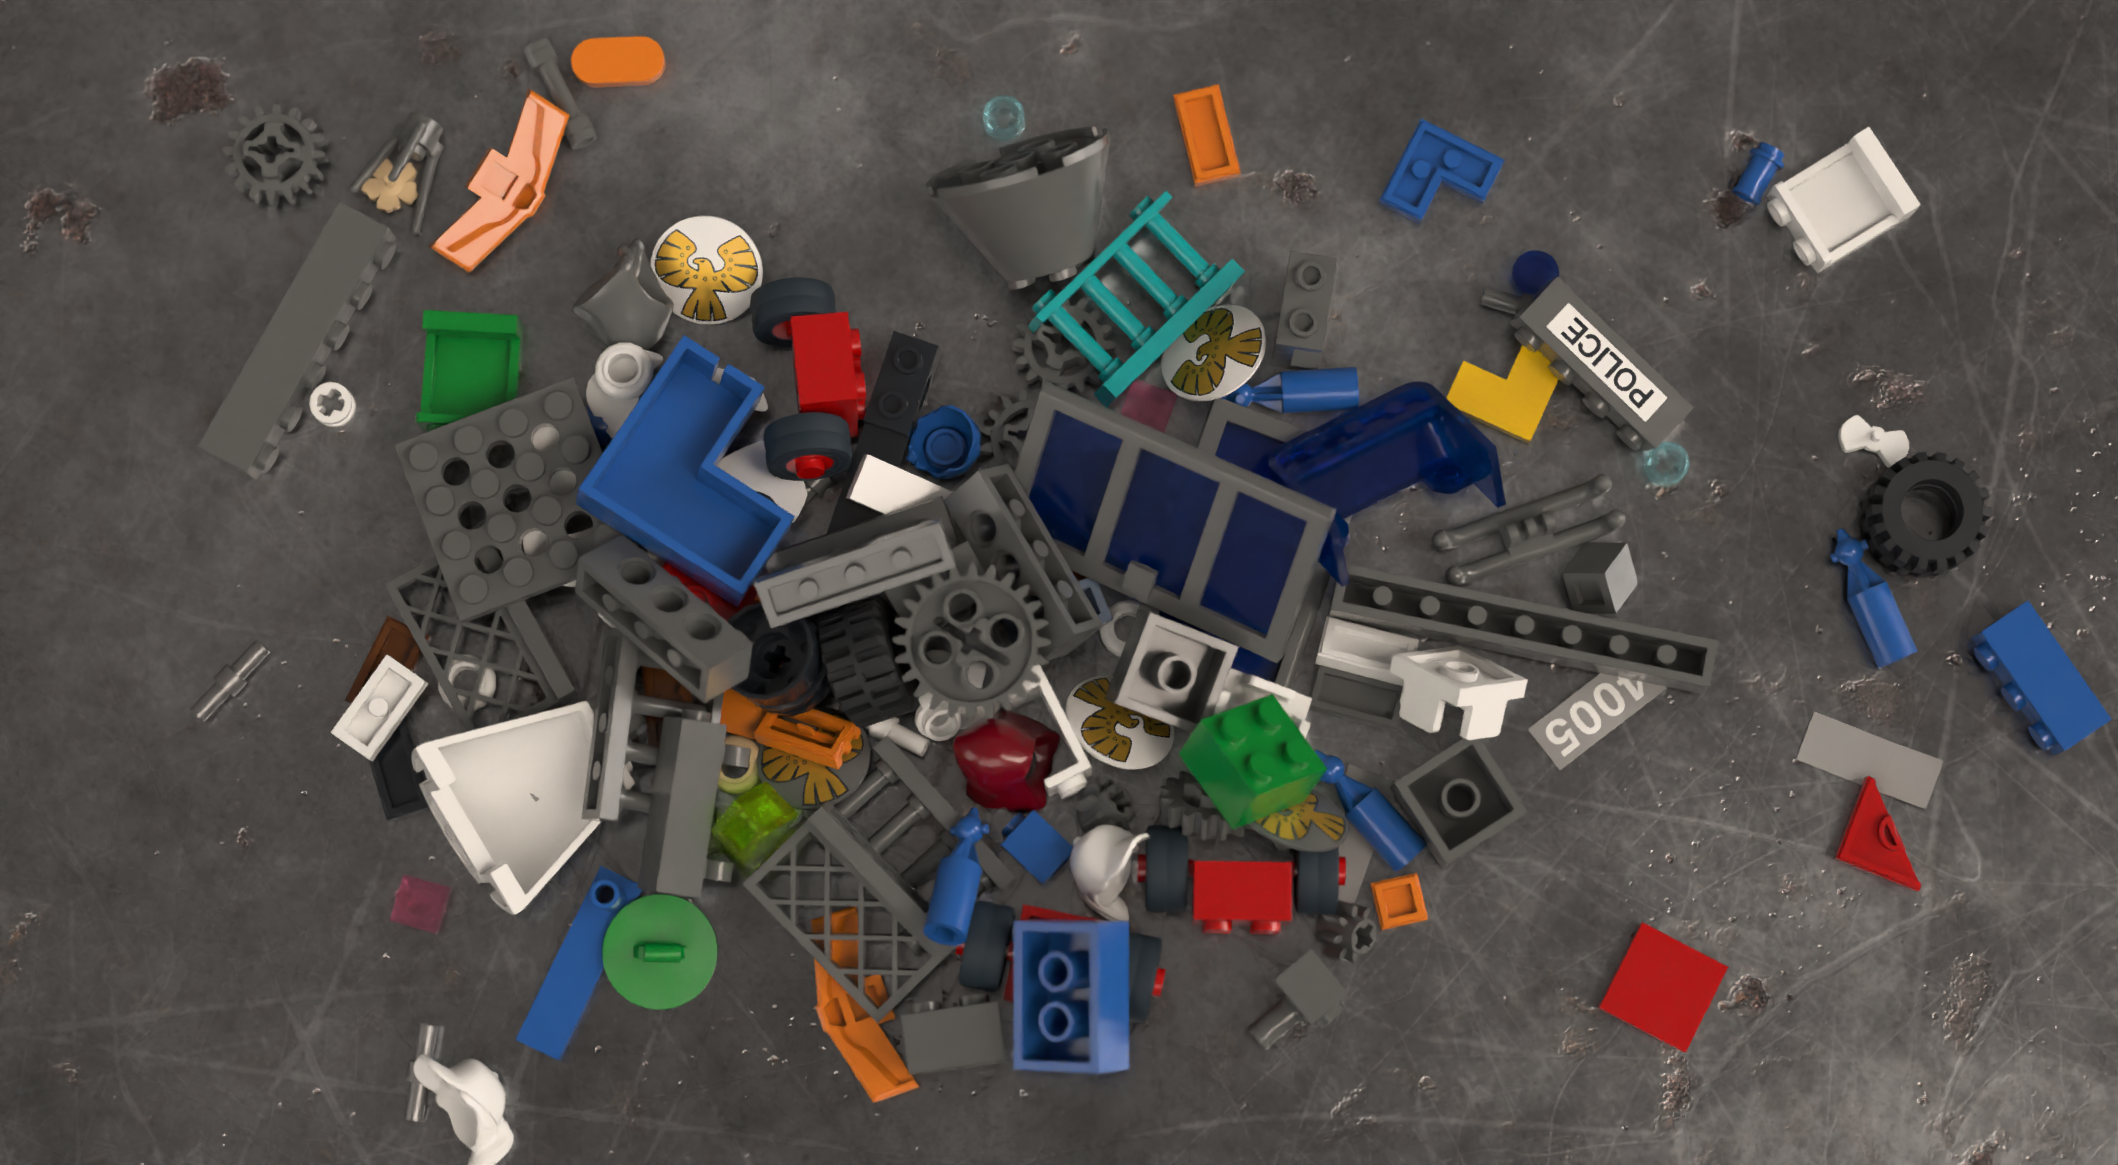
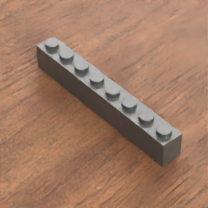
M1340 563L1328 613L1329 617L1699 694L1710 688L1719 640Z

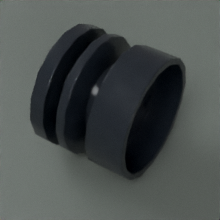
M761 602L745 606L728 620L732 627L744 633L747 639L753 643L748 678L731 687L732 690L772 715L789 717L812 710L826 698L831 686L821 657L819 627L804 617L771 628ZM791 660L788 667L781 666L779 668L782 661L789 662Z

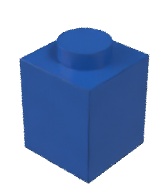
M1035 810L1027 817L1019 812L1001 831L1006 837L1000 844L1001 848L1042 887L1070 860L1073 846Z

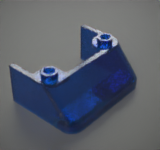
M1415 381L1401 385L1276 447L1268 457L1273 482L1336 509L1318 562L1341 587L1350 583L1343 548L1350 541V530L1344 519L1420 481L1432 491L1443 494H1454L1474 484L1497 508L1506 505L1497 447L1439 390L1427 382ZM1289 514L1302 539L1307 521Z

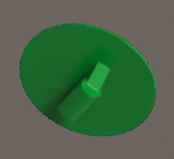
M654 894L644 896L627 904L610 922L602 946L603 965L612 986L631 1003L655 1010L675 1008L695 998L711 979L717 961L715 933L706 916L692 903L672 895Z

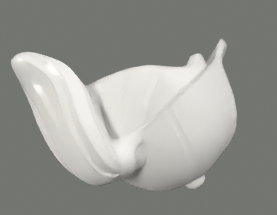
M1099 825L1082 837H1076L1073 840L1074 847L1070 857V870L1076 882L1077 893L1088 907L1110 921H1129L1127 905L1118 895L1124 888L1130 875L1132 855L1138 853L1140 849L1136 844L1149 839L1150 836L1147 833L1135 836L1114 825Z
M419 1055L414 1063V1074L422 1085L436 1093L435 1100L437 1105L447 1111L456 1135L472 1150L467 1165H495L508 1153L512 1147L514 1137L509 1124L503 1118L505 1091L498 1074L492 1072L482 1062L473 1058L465 1059L451 1068H447L427 1055Z

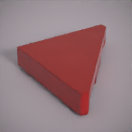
M1866 776L1833 859L1912 891L1919 892L1922 884L1917 879L1905 852L1906 848L1877 789L1876 781L1874 778Z

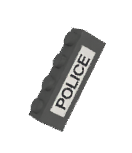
M1558 276L1546 281L1509 321L1517 329L1514 333L1516 339L1533 353L1539 350L1551 362L1548 368L1552 374L1566 385L1573 383L1584 393L1585 396L1582 398L1584 404L1601 418L1607 415L1619 427L1616 431L1619 438L1636 451L1639 448L1644 452L1656 449L1694 408Z

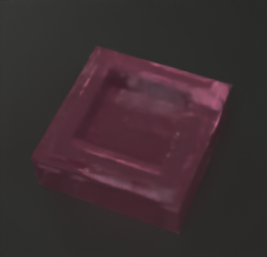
M1135 379L1132 382L1121 415L1165 434L1178 395Z
M403 874L390 921L438 934L452 888Z

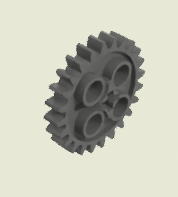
M970 562L967 576H962L956 565L955 568L950 569V579L946 581L939 573L932 575L935 587L931 590L920 583L915 585L921 599L919 602L904 599V605L912 614L910 618H896L895 622L907 628L906 635L894 637L893 642L906 646L907 652L896 657L895 662L910 663L912 669L905 673L902 680L910 681L916 678L919 680L920 685L914 693L916 698L930 692L933 694L930 709H936L945 701L948 703V717L953 718L960 706L965 707L968 720H974L977 707L982 706L988 718H992L995 715L994 703L999 701L1007 711L1013 709L1010 698L1012 693L1023 699L1029 697L1023 683L1025 680L1040 683L1041 678L1032 668L1034 665H1047L1049 663L1047 658L1037 654L1038 647L1050 645L1052 640L1038 636V630L1050 623L1047 619L1035 620L1033 613L1041 607V601L1028 604L1025 602L1024 598L1031 588L1029 585L1022 586L1015 591L1011 588L1015 574L1012 572L999 581L996 580L997 569L995 565H990L985 575L979 576L976 562ZM962 593L970 595L977 604L975 616L967 622L957 620L951 612L953 599ZM940 616L966 633H972L976 628L982 632L979 640L1009 657L1010 664L1004 666L978 649H974L967 654L963 651L966 644L964 640L937 626L934 622L935 618ZM1003 618L1012 620L1019 629L1017 641L1009 647L999 645L993 638V627L997 621ZM936 635L945 637L952 646L950 658L940 664L933 662L926 653L928 641ZM982 660L987 662L994 671L993 681L986 688H977L968 679L969 667L975 661Z

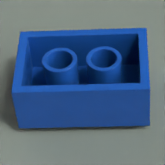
M1062 919L1014 921V1070L1107 1073L1129 1070V921Z

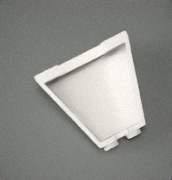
M587 701L426 742L412 751L411 757L414 770L418 773L424 769L427 778L419 786L450 845L478 884L489 882L496 889L490 893L491 899L512 915H516L530 903L601 823L581 819L596 706L590 707ZM631 761L624 765L622 784L626 790H630L635 784L630 775V772L633 771ZM530 793L538 797L539 800L535 802Z

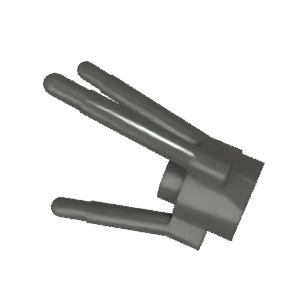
M417 112L409 113L404 125L397 124L388 141L349 187L352 193L358 192L396 146L401 153L388 175V179L391 182H395L410 158L422 161L424 156H426L427 160L410 229L412 235H418L420 232L437 160L444 149V146L438 142L443 132L441 125L423 114Z

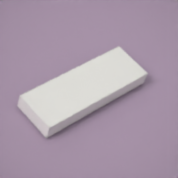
M863 454L846 499L885 515L939 496H943L945 500L953 492L871 455ZM947 508L958 538V542H956L958 546L967 540L956 526L953 516Z

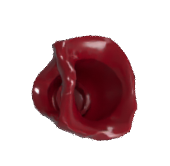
M1000 710L992 718L984 717L960 732L955 737L953 743L957 765L965 777L966 795L976 804L985 808L1006 809L1011 812L1030 813L1033 810L1036 812L1043 810L1046 804L1044 778L1052 771L1053 755L1059 745L1060 735L1057 731L1048 728L1041 722L1013 711ZM1033 752H1035L1037 760L1036 768L1033 774L1026 781V775L1029 771L1032 762Z

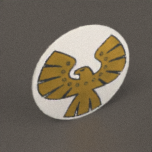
M693 216L675 223L659 238L651 257L650 265L659 284L674 303L672 312L685 320L698 324H720L740 316L750 307L752 293L762 284V260L753 240L736 224L715 216Z
M1218 305L1208 308L1163 352L1161 370L1167 386L1179 397L1191 401H1210L1237 390L1251 378L1264 357L1267 340L1266 331L1261 320L1252 311L1242 306Z
M1096 676L1086 679L1071 691L1066 702L1065 715L1080 745L1098 760L1123 769H1144L1158 764L1170 752L1174 742L1173 725L1104 699L1113 676Z

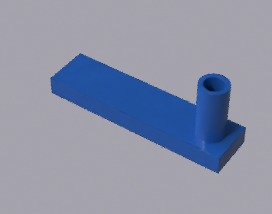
M600 866L515 1040L558 1061L562 1060L605 972L602 946L607 928L622 908L632 901L641 898L644 889L637 888L638 883Z

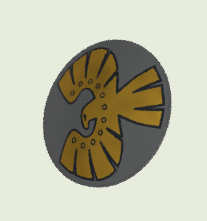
M829 707L813 708L851 721L845 713L839 712L837 709ZM786 716L782 718V720L794 724L802 723L811 726L815 731L838 738L839 734L803 723L801 721ZM860 728L861 734L858 739L851 740L852 749L848 755H842L843 764L839 770L761 744L757 757V769L764 788L779 803L798 810H818L827 801H830L832 805H836L849 797L860 786L867 774L871 751L863 728Z
M1313 789L1304 802L1249 823L1253 829L1272 840L1274 846L1282 851L1290 848L1311 852L1332 850L1344 843L1349 832L1348 821L1343 812L1330 799Z

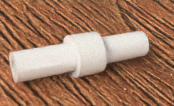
M839 707L838 711L844 713L842 708ZM897 717L865 727L869 730V736L881 741L888 735L895 744L920 757L925 754L930 744L929 739L898 724L899 718Z

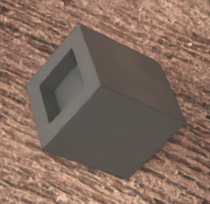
M1585 543L1562 572L1573 611L1583 613L1616 614L1638 583L1627 543Z

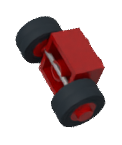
M794 277L775 280L757 288L752 293L750 299L752 328L755 337L760 342L771 346L792 347L798 414L780 418L769 424L764 431V447L768 471L775 477L791 481L818 480L834 476L846 470L852 461L850 437H858V420L864 419L866 413V388L864 372H861L859 328L850 329L848 312H836L835 294L832 287L824 281L813 278Z
M1164 825L1148 826L1146 833L1150 838L1146 840V854H1138L1137 883H1145V907L1147 911L1184 912L1187 908L1188 877H1192L1191 925H1202V934H1230L1232 926H1250V934L1278 935V932H1281V926H1288L1292 921V878H1294V905L1296 913L1335 914L1338 905L1339 886H1345L1346 857H1339V846L1332 850L1319 852L1294 849V861L1290 862L1194 861L1193 863V859H1188V835H1182L1181 826L1177 828H1169Z
M982 900L976 901L965 943L956 947L955 955L962 956L959 984L989 992H998L1006 960L1011 961L1003 997L1004 1002L1014 1003V942L1010 940L1015 919V908L1001 904L996 905ZM1023 904L1020 921L1038 919L1098 920ZM1129 931V1021L1145 1023L1152 996L1159 998L1161 996L1166 969L1159 968L1158 964L1163 943L1162 939L1158 937L1143 936Z

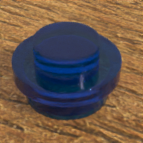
M1539 250L1525 252L1516 260L1512 268V280L1517 290L1534 295L1546 281L1557 276L1559 277V267L1555 259L1548 253Z

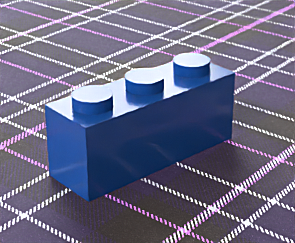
M2029 601L2019 605L1971 637L1976 644V647L1973 648L1976 658L1987 671L1994 670L2004 684L2001 687L2004 698L2015 711L2022 710L2032 724L2029 727V732L2042 750L2046 751L2049 749L2053 756L2066 751L2112 720Z

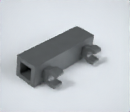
M682 709L681 718L664 716L637 887L639 889L700 898L703 878L731 882L734 863L706 858L721 764L748 768L751 749L724 745L727 725L710 723L711 713Z

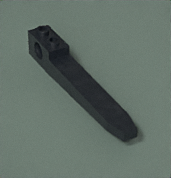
M896 331L893 332L863 419L865 423L827 533L883 515L846 499L863 454L871 455L903 469L913 429L916 426L917 420L921 417L942 355L938 345ZM856 600L807 616L806 618L819 627L822 615L856 603ZM791 660L786 662L785 667L790 665Z

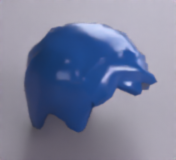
M954 405L940 406L938 409L917 420L908 447L909 452L905 458L916 469L928 471L936 479H950L963 475L972 467L981 454L980 429L964 410Z

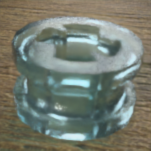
M1000 95L991 99L985 105L983 111L984 127L987 133L993 139L999 141H1011L1017 138L1025 125L1024 109L1021 103L1008 95ZM1000 108L1010 109L1011 117L1017 118L1015 124L1008 123V129L998 128V121L991 119L994 112L1000 115Z
M1662 442L1646 456L1644 462L1645 473L1648 479L1655 485L1671 487L1679 483L1687 474L1690 465L1689 456L1686 450L1679 444ZM1665 453V458L1670 454L1675 456L1678 462L1673 468L1677 474L1669 476V471H1666L1663 475L1660 474L1656 469L1660 462L1657 455Z

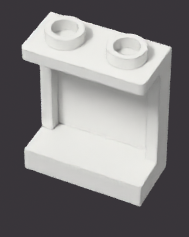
M1870 127L1854 135L1848 144L1789 180L1778 182L1766 195L1770 200L1767 203V207L1771 216L1779 226H1787L1795 239L1793 247L1796 254L1805 265L1811 264L1817 273L1909 218L1921 205Z

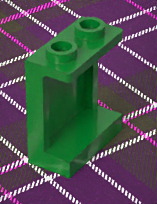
M423 310L422 329L427 336L421 410L416 412L415 418L416 424L422 430L429 432L519 397L524 323L518 315Z

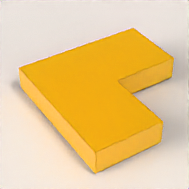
M1522 345L1507 379H1503L1463 360L1443 406L1529 444L1559 379L1549 370L1548 366L1551 362L1539 350L1533 353Z

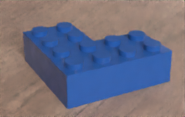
M683 335L579 487L575 504L738 608L754 584L755 579L758 578L789 531L795 516L717 467L760 403L765 387L729 363L723 371L720 383L717 384L712 379L716 374L720 358Z

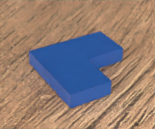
M1420 119L1378 204L1419 224L1440 184L1483 204L1505 159Z

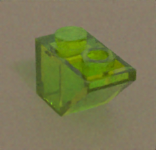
M765 781L736 798L711 829L714 845L748 878L759 867L799 814Z

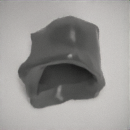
M634 239L629 247L623 244L618 247V261L612 271L588 287L577 299L571 310L589 325L594 334L607 347L619 342H628L648 351L662 338L666 331L674 303L661 288L650 265L643 243L639 239Z

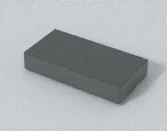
M1316 664L1308 696L1313 699L1308 710L1398 733L1402 719L1399 712L1403 686Z

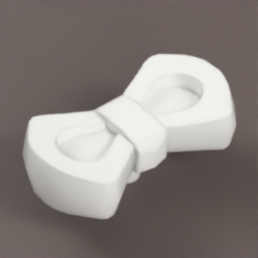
M1858 415L1852 416L1843 422L1838 431V440L1843 452L1850 453L1864 448L1867 451L1877 453L1888 468L1906 457L1909 451V441L1904 431L1884 432V429L1873 426L1871 428Z

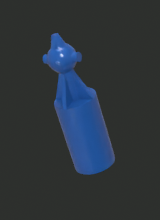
M1356 367L1280 371L1254 387L1244 383L1237 390L1221 398L1243 407H1248L1251 402H1255L1283 414L1359 409Z
M1843 528L1837 530L1835 553L1830 554L1833 563L1839 561L1844 565H1848L1847 600L1878 669L1917 653V647L1888 583L1861 561L1864 550L1869 548L1866 540L1859 541L1851 537Z
M1315 750L1327 767L1320 780L1324 783L1335 785L1345 811L1346 819L1395 873L1398 872L1423 850L1427 843L1376 787L1371 788L1344 774L1345 767L1340 758Z
M974 807L957 822L956 826H952L950 829L951 835L957 836L960 841L949 856L940 860L923 929L925 936L942 945L957 946L965 943L980 884L982 868L979 863L975 843L981 840L983 834H988L989 826L981 822L978 809Z

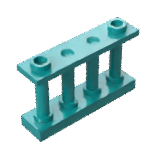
M1167 191L1155 202L1149 196L1140 202L1128 215L1134 222L1058 295L1050 289L1031 308L1037 314L1027 326L1032 333L1036 332L1049 320L1100 372L1097 377L1104 384L1093 395L1106 408L1245 273L1233 258L1222 269L1215 263L1210 266L1159 214L1173 198ZM1145 226L1197 278L1194 283L1200 290L1190 300L1183 294L1178 297L1127 245ZM1112 257L1165 310L1162 314L1168 321L1157 332L1151 326L1146 328L1095 276ZM1080 288L1133 341L1130 346L1136 352L1125 363L1118 357L1114 360L1062 307Z

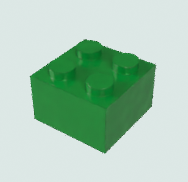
M1273 694L1202 719L1179 752V756L1232 830L1304 802L1327 770V767Z

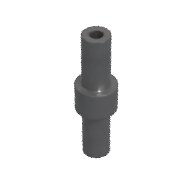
M255 640L231 666L226 664L213 677L216 682L190 710L205 722L229 695L235 697L247 684L244 679L263 661L270 651L258 640Z
M419 1023L413 1060H408L405 1077L406 1081H410L404 1114L405 1120L423 1122L428 1088L418 1081L413 1068L416 1059L421 1054L433 1059L438 1025Z

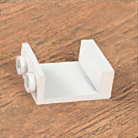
M1035 665L1032 670L1041 678L1040 683L1025 680L1023 685L1029 697L1023 699L1012 693L1010 698L1013 709L1041 696L1075 765L1044 780L1048 796L1051 797L1059 793L1063 800L1087 787L1086 779L1092 776V767L1041 666Z

